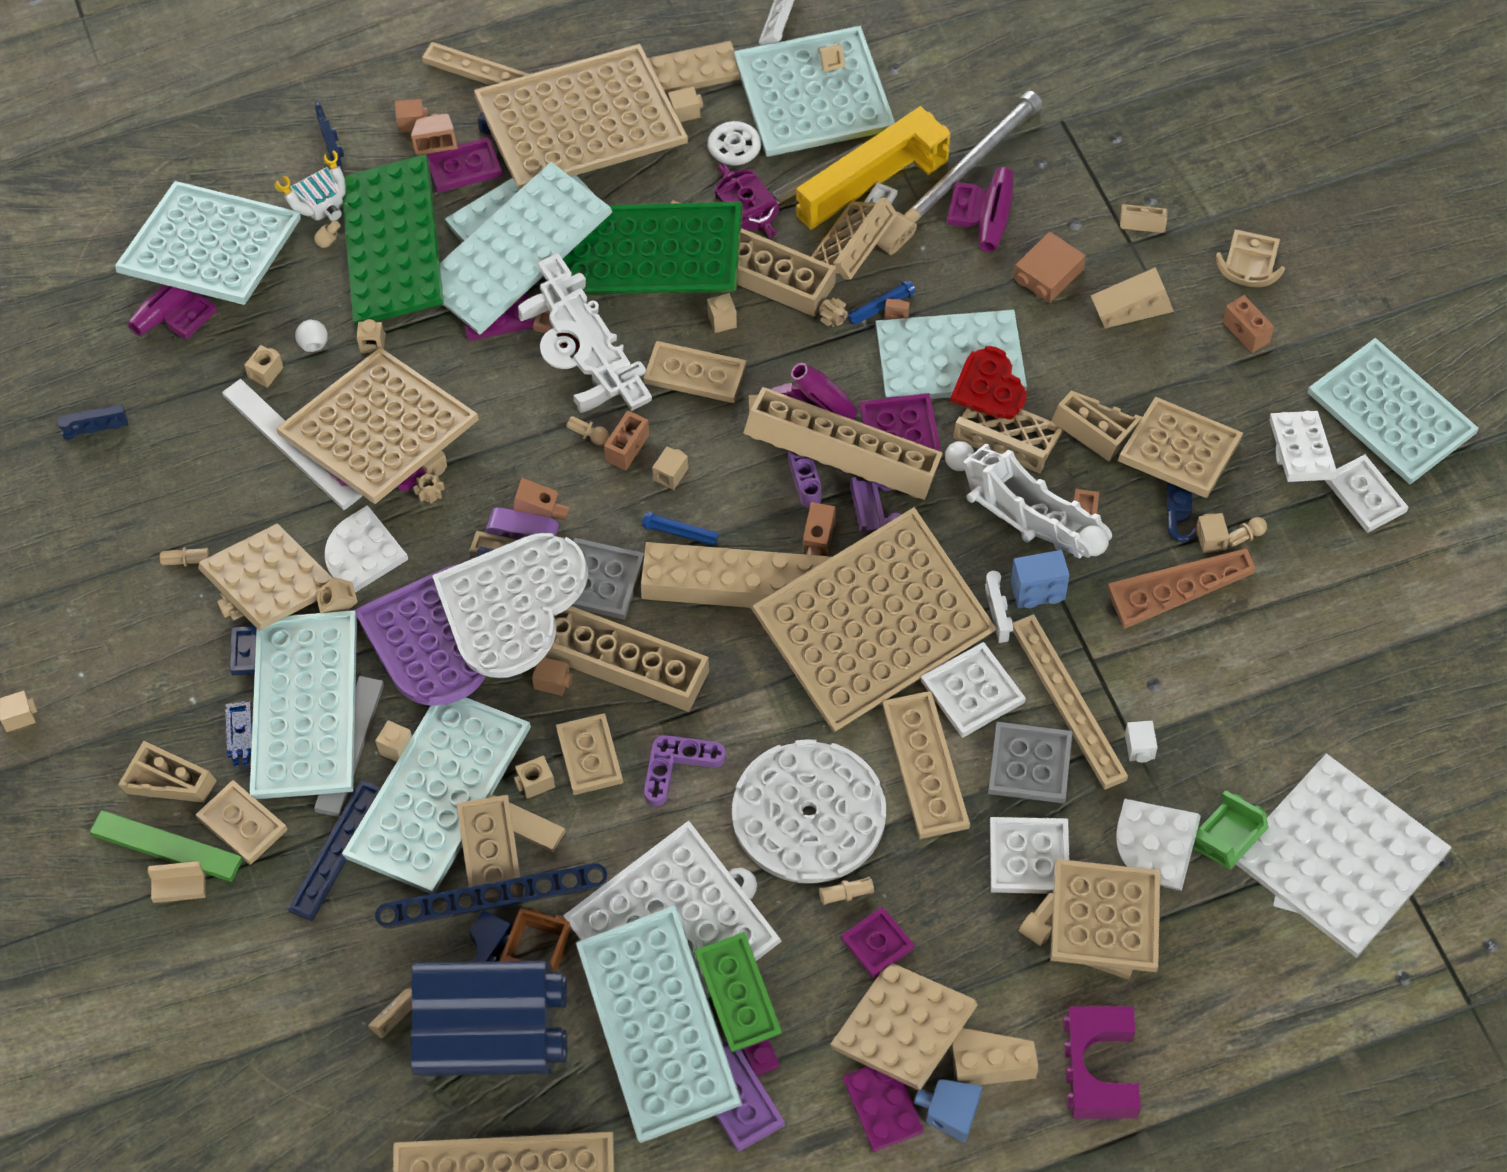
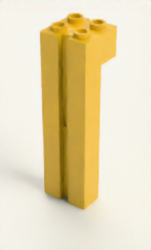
M921 106L796 188V200L799 202L796 205V217L812 230L848 206L850 202H854L872 190L877 182H884L912 162L919 166L927 175L931 174L948 162V145L950 144L948 128L941 125L930 112H927Z

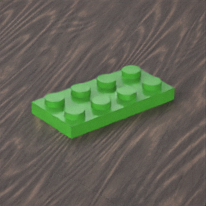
M745 932L694 950L732 1053L783 1034Z

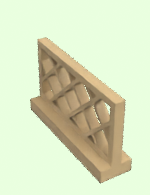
M880 198L877 203L850 202L811 257L817 260L825 257L822 262L829 265L834 263L832 266L836 267V273L841 274L843 279L851 280L898 214L888 198ZM860 218H863L862 220H860V221H858V222H856V223H854V224L852 225L853 222L857 221V220L860 219ZM851 234V236H849V237H847V238H845V239H843V240H840L841 238H843V237H845V236ZM837 241L836 244H834V245L828 247L830 244H832V243H834V242ZM839 250V252H837L836 254H834V255H832V256H830V257L828 256V255H830V254H832V253H834V252H836V251Z
M969 408L966 409L962 417L959 416L955 424L953 439L966 442L978 449L988 444L991 451L1000 454L1005 453L1007 450L1013 451L1022 467L1039 474L1063 432V429L1052 421L1025 410H1021L1012 420L995 417L996 420L986 422L983 418L986 414ZM978 417L980 423H975L968 419ZM1027 420L1033 425L1023 427L1020 421ZM1015 423L1017 429L1007 431L1004 424ZM999 426L1002 432L992 430L990 427ZM1050 429L1055 431V433L1044 436L1042 430ZM1036 431L1039 437L1029 439L1026 433ZM1021 434L1024 441L1017 440L1011 436ZM1043 443L1045 450L1039 449L1032 445Z

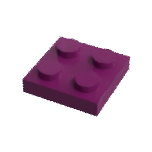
M883 907L841 935V941L873 979L890 964H895L915 949V944Z

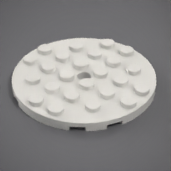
M796 740L795 743L784 746L777 745L758 756L743 772L736 785L732 801L733 827L745 853L766 872L792 882L821 883L851 873L872 855L884 831L886 801L878 777L871 767L854 752L834 743L829 745L816 742V740ZM806 806H812L816 809L815 815H803L802 809Z

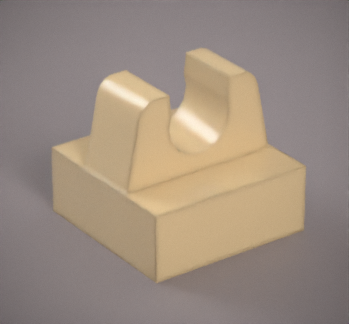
M840 43L819 48L822 70L824 72L846 67L843 48Z

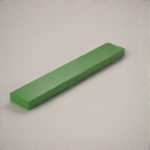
M102 810L90 831L93 837L175 864L199 861L205 874L230 882L233 881L243 860L239 855Z

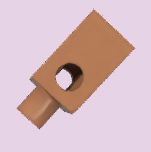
M433 113L428 117H421L416 120L411 134L416 155L458 149L454 128L448 114L439 115Z
M521 478L513 510L566 521L570 507L556 503L558 496L556 490Z
M811 502L803 536L804 552L807 553L806 555L828 556L836 526L835 506Z

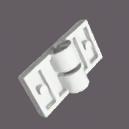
M1318 411L1271 413L1270 424L1276 441V459L1278 465H1283L1287 481L1336 479L1337 470Z

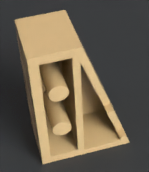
M1156 267L1091 295L1104 328L1174 312Z
M1070 391L1058 404L1051 421L1104 459L1110 461L1130 439L1142 417L1136 414L1134 417L1120 412V408H1108L1100 405L1098 400Z
M143 741L118 786L129 795L205 802L217 780L208 770Z
M962 1028L949 1047L955 1082L985 1085L1035 1079L1037 1077L1038 1061L1034 1041Z

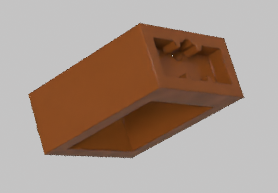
M520 908L500 961H522L514 957L525 928L528 926L560 935L550 962L553 972H557L572 933L570 922L558 915L553 917L544 915L537 909L529 908L526 910Z

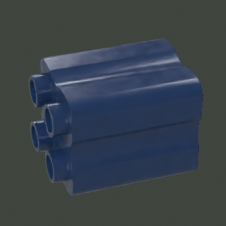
M546 960L413 963L411 1040L413 1075L553 1074V1063L567 1062V1030H563L562 1027L553 1028V1008L567 1007L566 975H563L562 972H553L552 965L548 964Z

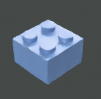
M1062 550L1014 558L1010 584L1017 608H1033L1045 603L1056 604L1066 599L1069 572Z

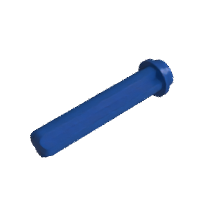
M902 281L898 287L848 313L849 322L857 325L884 310L887 298L902 300L906 297L911 298L913 293H915L913 284L910 281Z
M652 511L650 513L646 512L642 520V526L646 527L648 531L654 529L711 546H715L718 541L717 532L654 515Z

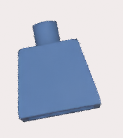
M938 1080L934 1093L923 1089L918 1090L914 1104L929 1109L926 1120L929 1125L966 1143L981 1097L982 1086Z

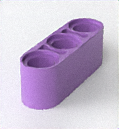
M788 450V464L799 500L804 507L810 509L811 502L821 503V483L814 460L806 456L795 455V452Z
M497 507L491 511L485 532L517 540L539 533H553L556 536L559 523L549 517Z

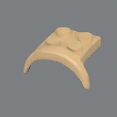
M1235 229L1227 262L1223 260L1221 253L1217 252L1216 261L1220 272L1228 280L1243 286L1265 287L1273 284L1281 277L1285 270V267L1281 266L1272 273L1280 239Z

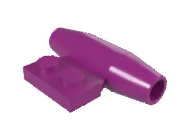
M1006 167L997 168L987 191L981 189L978 185L955 183L947 224L963 227L979 224V247L984 251H995L1006 229L1013 199V171Z
M161 284L143 301L128 321V326L133 333L141 336L165 320L168 329L187 340L217 312L216 305L199 294L194 295L192 291Z
M802 362L796 364L791 371V376L797 385L784 383L771 389L772 391L852 420L857 414L856 407L844 390L823 372Z

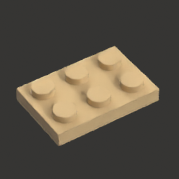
M605 713L556 725L573 795L623 783Z
M234 780L195 814L202 824L241 856L249 865L287 831V827L254 797L250 796Z

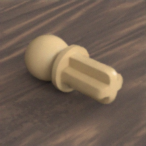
M573 416L568 420L567 428L584 435L583 439L586 436H590L591 441L595 445H603L609 439V433L604 427L593 428L591 427L593 422L590 421L588 424Z
M1254 517L1248 522V525L1242 523L1239 529L1229 533L1228 545L1233 547L1244 541H1252L1253 536L1263 535L1267 530L1266 521L1261 517Z

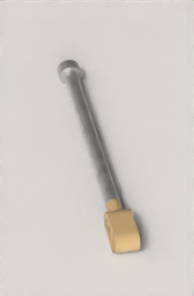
M1032 91L1024 93L1018 100L1019 105L904 215L898 211L896 212L898 215L876 245L890 255L901 248L915 233L917 228L915 222L1027 115L1033 116L1042 108L1043 104L1040 97Z

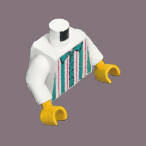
M332 151L335 158L333 161H329L326 154L324 155V162L331 167L330 170L326 167L294 184L290 189V180L287 176L282 177L283 182L286 184L285 187L281 186L278 181L275 182L276 190L285 193L284 197L294 211H298L305 216H311L314 220H320L327 216L333 221L341 217L339 209L343 207L342 198L345 196L346 185L340 166L337 167L336 164L338 155L335 151Z

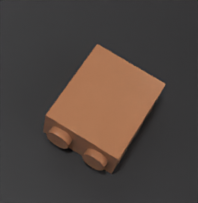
M1049 232L1015 265L1014 279L1021 286H1025L1033 291L1037 297L1043 298L1050 303L1084 270L1086 255Z

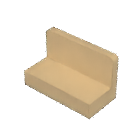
M199 861L148 867L153 903L205 898V872Z

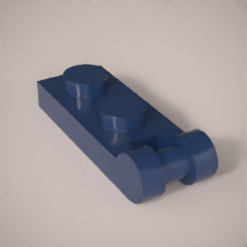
M123 404L60 416L57 420L62 436L66 440H71L78 434L94 433L110 428L117 429L121 426L129 425Z

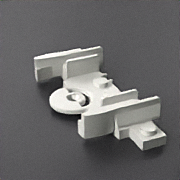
M559 253L538 262V268L547 282L540 285L542 294L533 296L518 306L519 319L524 321L549 310V320L553 328L545 333L540 343L543 359L555 368L569 369L578 366L584 374L592 375V383L597 386L574 395L577 410L580 413L589 411L618 394H621L631 411L652 401L651 394L641 380L646 373L644 365L640 361L630 365L629 360L623 353V344L618 347L611 345L612 342L617 340V335L610 333L599 314H597L599 312L598 303L590 301L587 304V296L582 290L586 287L584 275L578 273L571 277V271ZM570 333L578 339L580 348L573 359H571V356L576 349L575 342L570 337H557L556 334ZM561 343H567L568 347L561 348L559 345Z

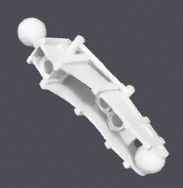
M956 441L950 444L945 451L947 465L955 471L965 470L971 489V492L966 496L967 500L971 503L974 501L979 502L998 517L1014 526L1021 532L1022 539L1028 543L1036 536L1054 543L1056 550L1072 553L1074 557L1079 559L1082 556L1087 558L1098 556L1104 553L1109 546L1112 533L1102 523L1100 515L1095 513L1091 515L1081 508L1080 502L1074 500L1070 503L1050 492L1044 480L1039 479L1036 481L1021 466L1013 451L1007 450L1005 453L1000 454L991 451L989 445L985 444L974 452L972 446L963 441Z

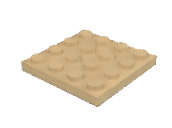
M1155 397L1120 453L1118 461L1208 498L1241 441L1243 433Z
M278 524L200 561L198 567L259 631L317 601L315 592L332 579Z
M1056 859L1054 864L1050 961L1157 972L1159 956L1160 870Z
M892 963L881 971L830 1045L834 1051L920 1091L978 1005L973 998Z

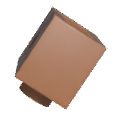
M1245 295L1226 305L1222 322L1251 353L1270 343L1274 326Z
M627 410L604 445L605 461L626 471L649 437L648 419Z

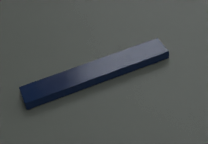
M364 780L360 781L288 907L290 913L311 922L314 920L347 861L342 854L381 787Z

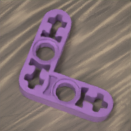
M667 735L657 737L653 742L644 788L646 802L654 807L661 806L666 802L674 763L710 768L720 767L726 760L724 746L713 741ZM663 745H668L666 752H661ZM676 745L678 746V754H675ZM686 747H693L696 749V754L688 757L682 751ZM700 749H704L703 758H700V757H701V750H700ZM713 751L718 752L716 759L711 758ZM657 766L667 768L666 774L662 776L655 775L653 770ZM655 783H658L660 794L654 798L652 793L655 791Z

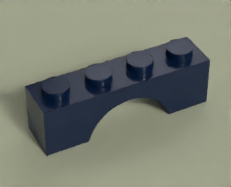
M485 910L482 911L470 930L471 939L477 947V955L474 962L499 961L498 955L503 948L505 949L512 931L510 923Z

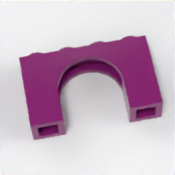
M1069 1006L1067 1016H1063V1032H1068V1041H1064V1057L1069 1058L1070 1067L1065 1068L1066 1083H1071V1093H1067V1109H1072V1119H1138L1141 1110L1139 1083L1102 1082L1094 1078L1087 1071L1083 1062L1084 1052L1093 1044L1099 1042H1133L1135 1035L1134 1006Z

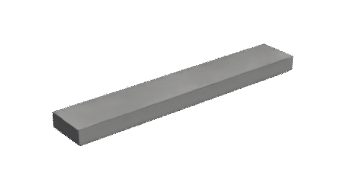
M359 676L355 687L354 774L384 687L383 681ZM348 792L319 794L314 807L315 812L340 817Z

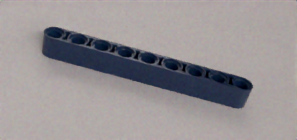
M593 863L388 902L377 908L375 918L381 927L392 929L595 890L606 883L607 871L603 865ZM591 870H599L603 875V879L598 883H593L589 880L588 873ZM568 874L574 875L577 879V884L572 888H567L562 883L563 877ZM542 879H546L551 883V889L546 893H541L536 888L537 883ZM516 884L522 885L526 890L525 894L520 898H515L510 893L511 888ZM490 889L497 890L500 894L499 899L494 903H489L484 898L485 893ZM464 894H469L473 897V904L468 908H463L459 905V898ZM438 899H443L447 902V909L442 913H437L433 910V903ZM412 904H417L421 907V913L416 918H411L407 915V908ZM386 909H391L395 912V918L390 923L381 921V913Z

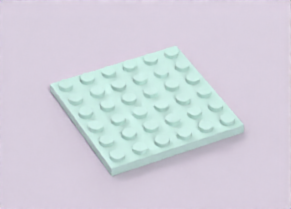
M861 26L734 51L740 77L766 157L879 134L895 123ZM840 43L843 48L846 67L824 72L822 70L819 48Z
M175 181L116 263V272L245 305L300 221V212Z

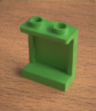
M1225 790L1222 793V805L1197 829L1193 849L1231 869L1267 831L1269 826L1266 812L1260 806H1253L1238 794L1233 795Z

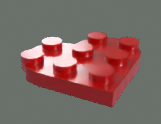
M985 346L984 349L972 351L967 357L950 397V402L992 417L1012 420L1024 408L1027 391H1025V387L1021 384V380L1011 374L1012 364L1006 356L1007 353L998 347Z

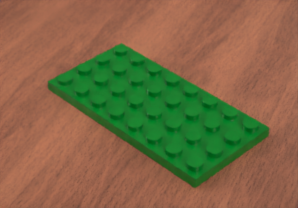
M427 155L412 157L344 176L346 190L343 197L352 314L356 327L358 322H364L368 319L377 322L444 304L430 166Z
M741 202L608 205L612 213L562 258L571 271V277L578 273L584 275L586 287L582 290L586 295L736 292L743 205Z

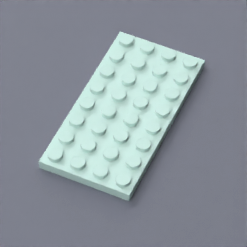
M550 162L440 263L443 305L480 335L543 277L538 268V262L556 253H559L561 258H564L612 213L610 206Z
M355 610L291 615L260 631L257 629L250 796L255 799L353 792L357 616Z
M466 697L448 705H431L343 851V856L347 860L429 894H435L463 846L456 803L491 797L531 728L530 723Z
M676 906L576 943L632 1123L640 1143L743 1105Z

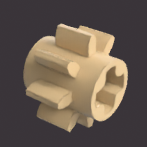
M838 298L826 299L819 308V314L823 316L820 321L828 327L841 325L848 314L844 309L846 303Z
M426 473L421 478H416L417 485L414 486V492L417 495L419 494L420 502L426 501L432 504L433 501L442 498L441 491L445 490L444 483L439 482L438 475L434 476Z
M221 592L222 599L217 601V604L224 618L231 616L234 621L244 616Z

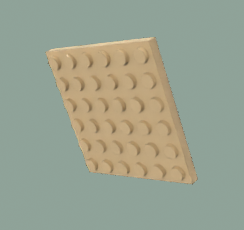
M380 347L283 422L276 430L283 439L376 504L475 424L479 418L475 411Z

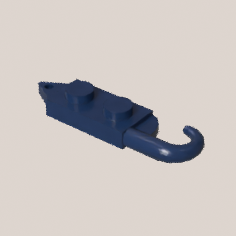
M317 100L315 101L316 115L331 161L335 160L332 151H335L338 155L337 167L340 166L341 171H343L341 158L344 157L341 144H336V141L339 140L336 128L330 127L321 102Z
M1167 482L1168 533L1172 539L1178 542H1188L1196 535V528H1192L1191 533L1188 535H1181L1177 531V522L1186 521L1191 517L1192 492Z

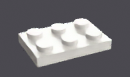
M1366 455L1336 469V479L1325 480L1367 533L1399 517L1408 510L1406 503Z

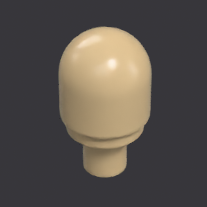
M333 220L330 225L326 224L319 229L314 237L317 246L327 248L334 242L337 236L336 231L340 227L339 222Z

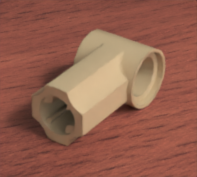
M1052 893L1048 894L1034 913L1031 912L1019 929L1020 933L1040 947L1052 933Z

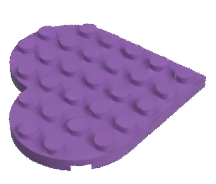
M456 565L441 569L355 609L358 622L397 689L408 699L424 705H448L459 701L473 693L486 677L471 669L461 656L432 576Z

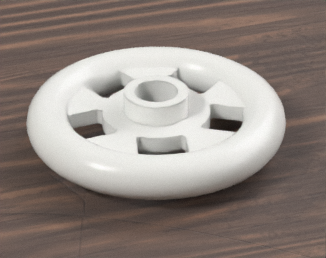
M743 122L723 123L711 132L708 139V149L711 155L717 161L727 165L745 164L754 159L761 148V139L758 132L752 126ZM734 130L742 131L743 134L741 135L740 133L734 132ZM722 134L726 136L724 141L718 139ZM745 140H752V146H746ZM724 147L727 153L723 154L719 149ZM744 152L741 156H735V153Z

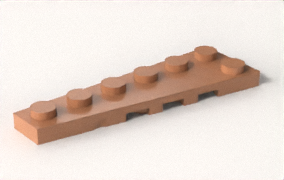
M1246 548L1108 583L1107 590L1122 627L1126 629L1255 573L1256 568Z

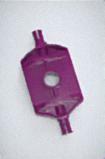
M726 164L720 165L718 171L724 178L719 181L715 188V197L718 198L719 196L723 202L742 203V229H762L769 238L775 237L777 232L770 223L779 213V204L754 171L742 169L730 172ZM747 193L752 195V197L743 198L742 195Z

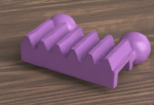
M856 477L851 478L849 490L852 492L851 499L854 500L853 508H855L859 532L876 531L902 515L900 513H892L887 518H884L877 487L882 491H891L892 489L874 481H857Z

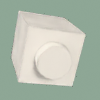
M1153 720L1128 722L1125 738L1129 761L1148 762L1151 759H1155L1157 742Z

